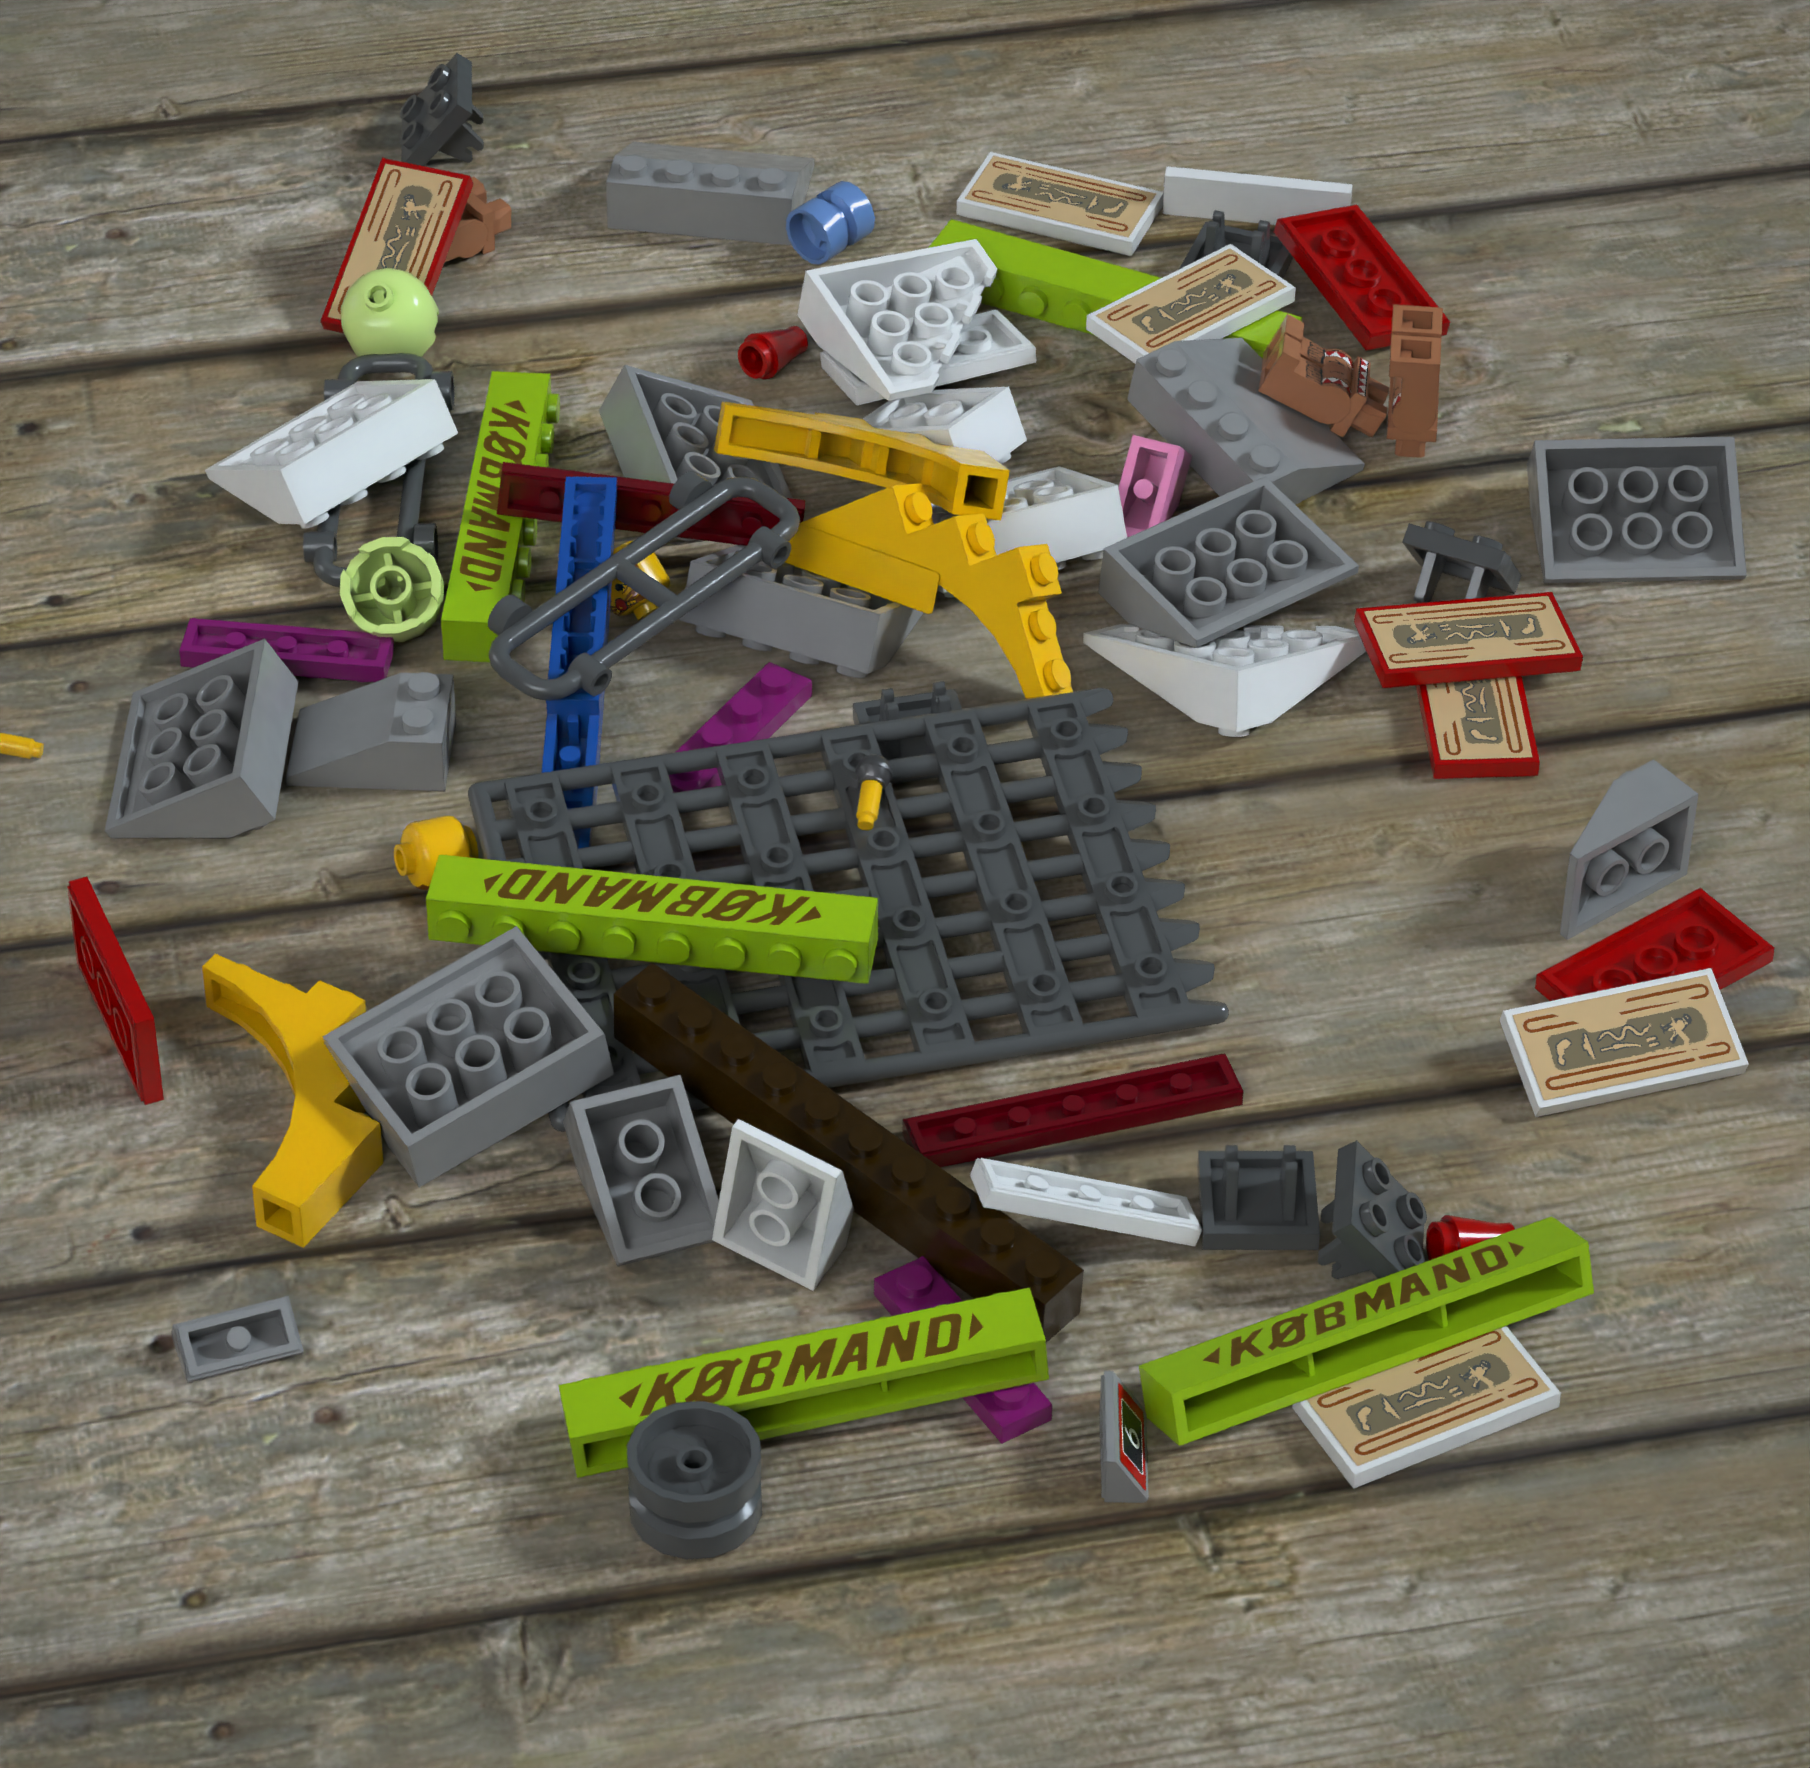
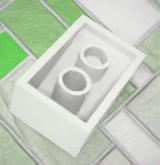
M1009 387L933 390L932 393L887 401L863 418L874 428L921 434L937 445L984 451L1000 464L1008 461L1011 458L1010 452L1027 441Z
M738 1119L732 1126L712 1240L814 1291L847 1244L854 1208L843 1172Z

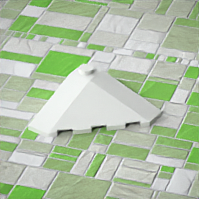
M977 239L806 270L797 316L820 348L886 400L892 401L932 393L939 380L940 374H938V371L942 364L949 363L960 342L961 335L959 333L964 325H969L981 304L982 296L980 295L985 287L991 286L996 277L997 267Z
M1118 624L1083 633V643L1196 722L1217 727L1220 735L1229 737L1249 735L1251 728L1272 723L1366 652L1358 631L1337 626H1316V631L1289 630L1284 632L1283 626L1245 625L1243 626V631L1234 630L1197 648L1145 629L1139 630V627L1130 624Z

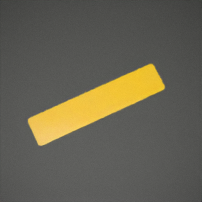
M799 524L797 533L788 541L791 543V552L784 563L926 614L933 612L940 575L936 571L803 524Z

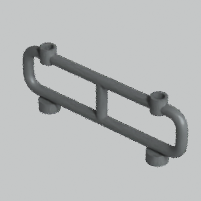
M415 354L362 355L346 363L342 367L338 379H325L324 400L356 383L361 376L366 374L404 372L415 375V380L435 379L448 410H454V377L452 371H433L432 365L427 360ZM414 459L404 465L406 472L399 476L403 477L397 537L407 538L410 540V543L422 547L438 563V531L436 523L418 524L426 459ZM340 504L327 511L329 518L318 524L317 532H304L303 535L305 562H313L316 575L324 583L334 587H340V575L343 569L345 571L347 569L345 567H338L333 563L337 561V532Z
M688 471L675 482L669 496L670 504L678 509L674 514L532 611L529 605L514 595L505 596L494 606L488 619L489 629L498 635L492 641L488 654L492 668L500 677L518 690L539 700L563 699L581 688L592 696L601 694L608 687L612 678V671L609 668L760 561H763L773 569L780 567L787 560L791 552V543L788 541L792 539L799 528L800 517L797 508L787 498L754 478H728L712 487L708 480L696 472ZM737 497L749 498L779 518L777 525L771 529L766 526L759 528L752 535L746 547L679 594H675L635 566L730 499ZM616 578L659 607L591 656L587 653L578 655L570 664L568 671L556 679L539 678L510 657V653L515 648Z

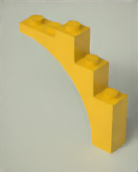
M729 402L721 403L714 451L717 454L800 467L863 481L885 488L894 485L922 483L925 495L930 500V503L943 508L951 514L971 515L984 513L986 519L999 521L1002 519L1010 472L1009 469L984 451L937 445L924 435L874 428L864 419L818 412H815L814 415Z
M922 483L890 486L800 523L938 572L940 575L938 585L970 608L996 638L1016 672L1026 699L1073 692L1070 684V670L1063 660L1056 636V622L1053 615L1049 612L1046 599L1062 594L1058 581V567L1050 554L1048 544L1021 546L996 555L994 534L987 524L984 513L954 516L934 524L930 500L925 495Z
M215 953L202 966L206 1007L239 1024L266 1047L285 1073L295 1098L290 1126L273 1160L252 1185L256 1226L304 1248L384 1163L380 1122L364 1114L366 1112L364 1106L329 1052L322 1037L365 1013L366 1003L364 999L357 997L353 993L341 990L321 980L305 993L290 984L277 981L252 970L247 965L238 964Z

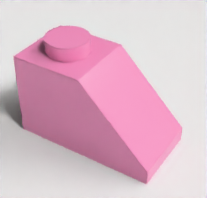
M1136 435L1132 436L1118 487L1127 537L1171 519L1181 499L1192 455L1181 446Z

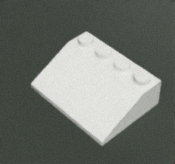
M435 379L357 381L207 468L205 472L211 481L278 524H300L301 528L306 529L329 518L327 511L338 504L341 506L349 505L364 498L368 494L366 488L375 482L384 483L403 475L406 472L404 465L412 460H423L440 453L444 449L442 443L458 434V431Z
M1060 466L1009 479L1001 521L986 519L994 534L996 555L1021 546L1048 544L1050 554L1054 558L1058 570L1066 567V560L1082 556L1083 560L1103 558L1104 548L1127 538L1118 485ZM931 503L934 524L954 516H960L951 514ZM938 585L937 591L944 593L945 597H954Z

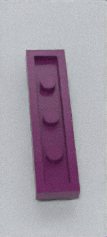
M190 618L179 649L181 667L194 668L257 641L266 639L294 676L376 682L387 678L394 654L393 637H378L359 631Z
M768 662L676 752L770 738L812 697V680ZM717 768L668 775L673 793L722 785Z
M924 1256L874 1278V1296L892 1316L962 1301ZM1035 1383L963 1397L964 1401L1001 1444L1052 1420L1053 1404Z

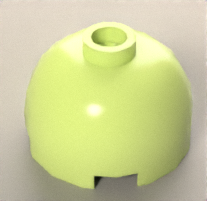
M393 268L372 270L359 277L346 292L341 306V324L344 335L358 357L369 354L397 353L415 354L422 357L435 341L436 335L434 331L438 322L437 315H439V309L427 287L409 272Z
M381 537L363 544L358 549L360 553L350 561L346 571L343 569L340 575V597L349 619L362 632L378 637H393L394 642H405L422 635L435 623L443 606L444 581L435 558L422 547L410 543V540L404 537Z

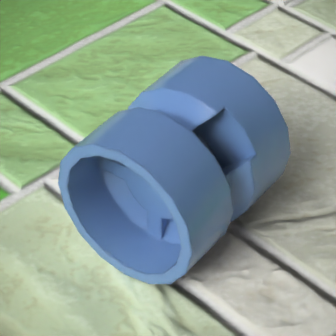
M845 181L832 185L818 194L816 198L800 205L791 211L786 218V231L794 250L809 263L817 265L827 262L844 251L847 245H853L869 235L875 225V215L867 196L857 186Z

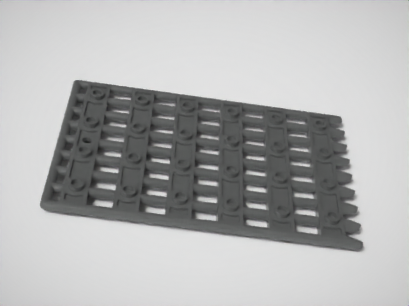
M1107 688L1088 689L478 782L471 785L468 790V798L484 859L582 869L634 862L636 873L642 875L814 891L809 877L811 875L858 868L863 887L829 893L878 898V941L876 949L883 948L889 968L871 971L869 984L778 975L781 983L780 986L731 993L726 973L739 971L654 963L737 1023H739L737 1015L788 1007L793 1027L753 1034L778 1052L800 1049L806 1068L803 1070L828 1088L1220 1024L1225 1022L1229 1015V1010L1225 1003L1188 999L1186 992L1210 982L1214 978L1215 967L1213 963L1208 961L1177 959L1172 956L1171 951L1194 942L1199 938L1200 926L1199 923L1191 920L1159 918L1156 912L1182 900L1185 893V884L1176 880L1144 878L1142 871L1169 859L1170 844L1158 840L1131 839L1129 837V831L1150 823L1155 819L1156 805L1143 801L1116 800L1115 792L1132 786L1141 780L1142 767L1132 763L1102 761L1100 757L1101 754L1124 745L1128 737V729L1126 727L1092 724L1087 721L1086 717L1113 705V694ZM1027 720L1033 738L987 745L981 727ZM924 736L930 754L888 760L893 770L891 781L937 774L943 792L896 799L890 782L881 794L878 818L874 822L873 829L866 831L858 828L856 812L861 788L859 787L855 770L860 760L872 754L882 756L878 743ZM821 752L826 770L778 776L774 759ZM1041 759L1046 776L1000 783L994 766ZM717 768L722 786L673 793L668 775ZM612 784L617 802L567 809L562 791ZM833 790L838 808L790 815L785 797ZM1054 796L1060 815L1013 821L1008 803ZM506 800L511 818L496 820L492 802ZM728 806L733 825L684 831L680 814ZM950 813L956 831L908 838L903 820ZM623 823L627 841L585 848L577 847L573 830ZM841 829L846 830L850 848L802 854L797 836ZM1068 836L1074 854L1027 861L1021 842ZM516 839L521 858L506 860L502 841ZM740 845L745 864L703 871L695 870L691 853ZM963 852L968 871L921 878L916 859ZM1075 875L1082 876L1087 894L1040 900L1035 882ZM976 891L982 908L981 911L934 918L929 903L930 898ZM1096 915L1102 934L1054 941L1048 922ZM990 932L996 951L947 958L941 939ZM537 951L544 960H548L551 969L605 1033L614 1075L583 1092V1098L640 1085L639 1075L659 1072L657 1068L614 1038L613 993L651 963L610 970L608 959L605 957ZM1110 955L1116 975L1073 982L1068 981L1062 962ZM1003 972L1009 992L961 1000L955 983L956 979ZM896 989L901 1010L852 1017L846 997ZM1124 996L1131 1016L1083 1024L1076 1003ZM1017 1013L1023 1034L974 1041L968 1021ZM909 1031L915 1051L865 1059L859 1039ZM685 1090L691 1111L710 1108ZM568 1101L548 1113L552 1127L560 1132H565L563 1121L569 1107Z

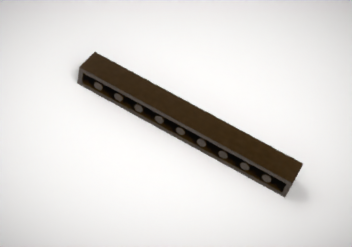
M652 962L613 993L614 1038L666 1076L681 1075L685 1090L732 1124H735L739 1119L842 1170L855 1213L917 1258L924 1256L939 1274L968 1295L976 1299L996 1293L1030 1287L1046 1343L1080 1313L1084 1270L1001 1210L983 1207L978 1194L659 966Z

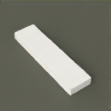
M1167 166L1164 178L1163 214L1212 219L1214 210L1224 212L1225 220L1259 223L1260 220L1270 222V225H1276L1277 219L1351 206L1353 184Z
M977 1158L970 1173L980 1201L985 1208L1189 1246H1196L1202 1232L1197 1217L1185 1196L985 1158Z

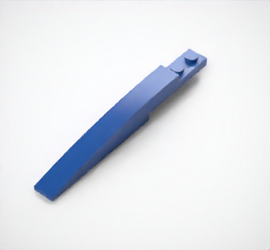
M566 476L555 595L613 556L617 477ZM612 582L553 622L548 680L564 675L578 655L587 653L591 656L608 644ZM581 688L563 699L546 701L547 718L542 773L600 764L605 690L597 696H592ZM598 786L562 791L567 809L592 806L597 803ZM593 827L573 830L578 848L591 847Z

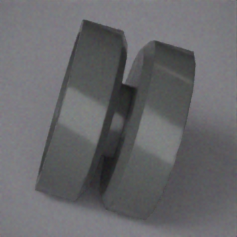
M705 1401L679 1402L653 1411L635 1427L627 1444L630 1523L642 1541L662 1554L682 1559L714 1558L738 1548L755 1532L762 1515L760 1438L746 1418L729 1407Z

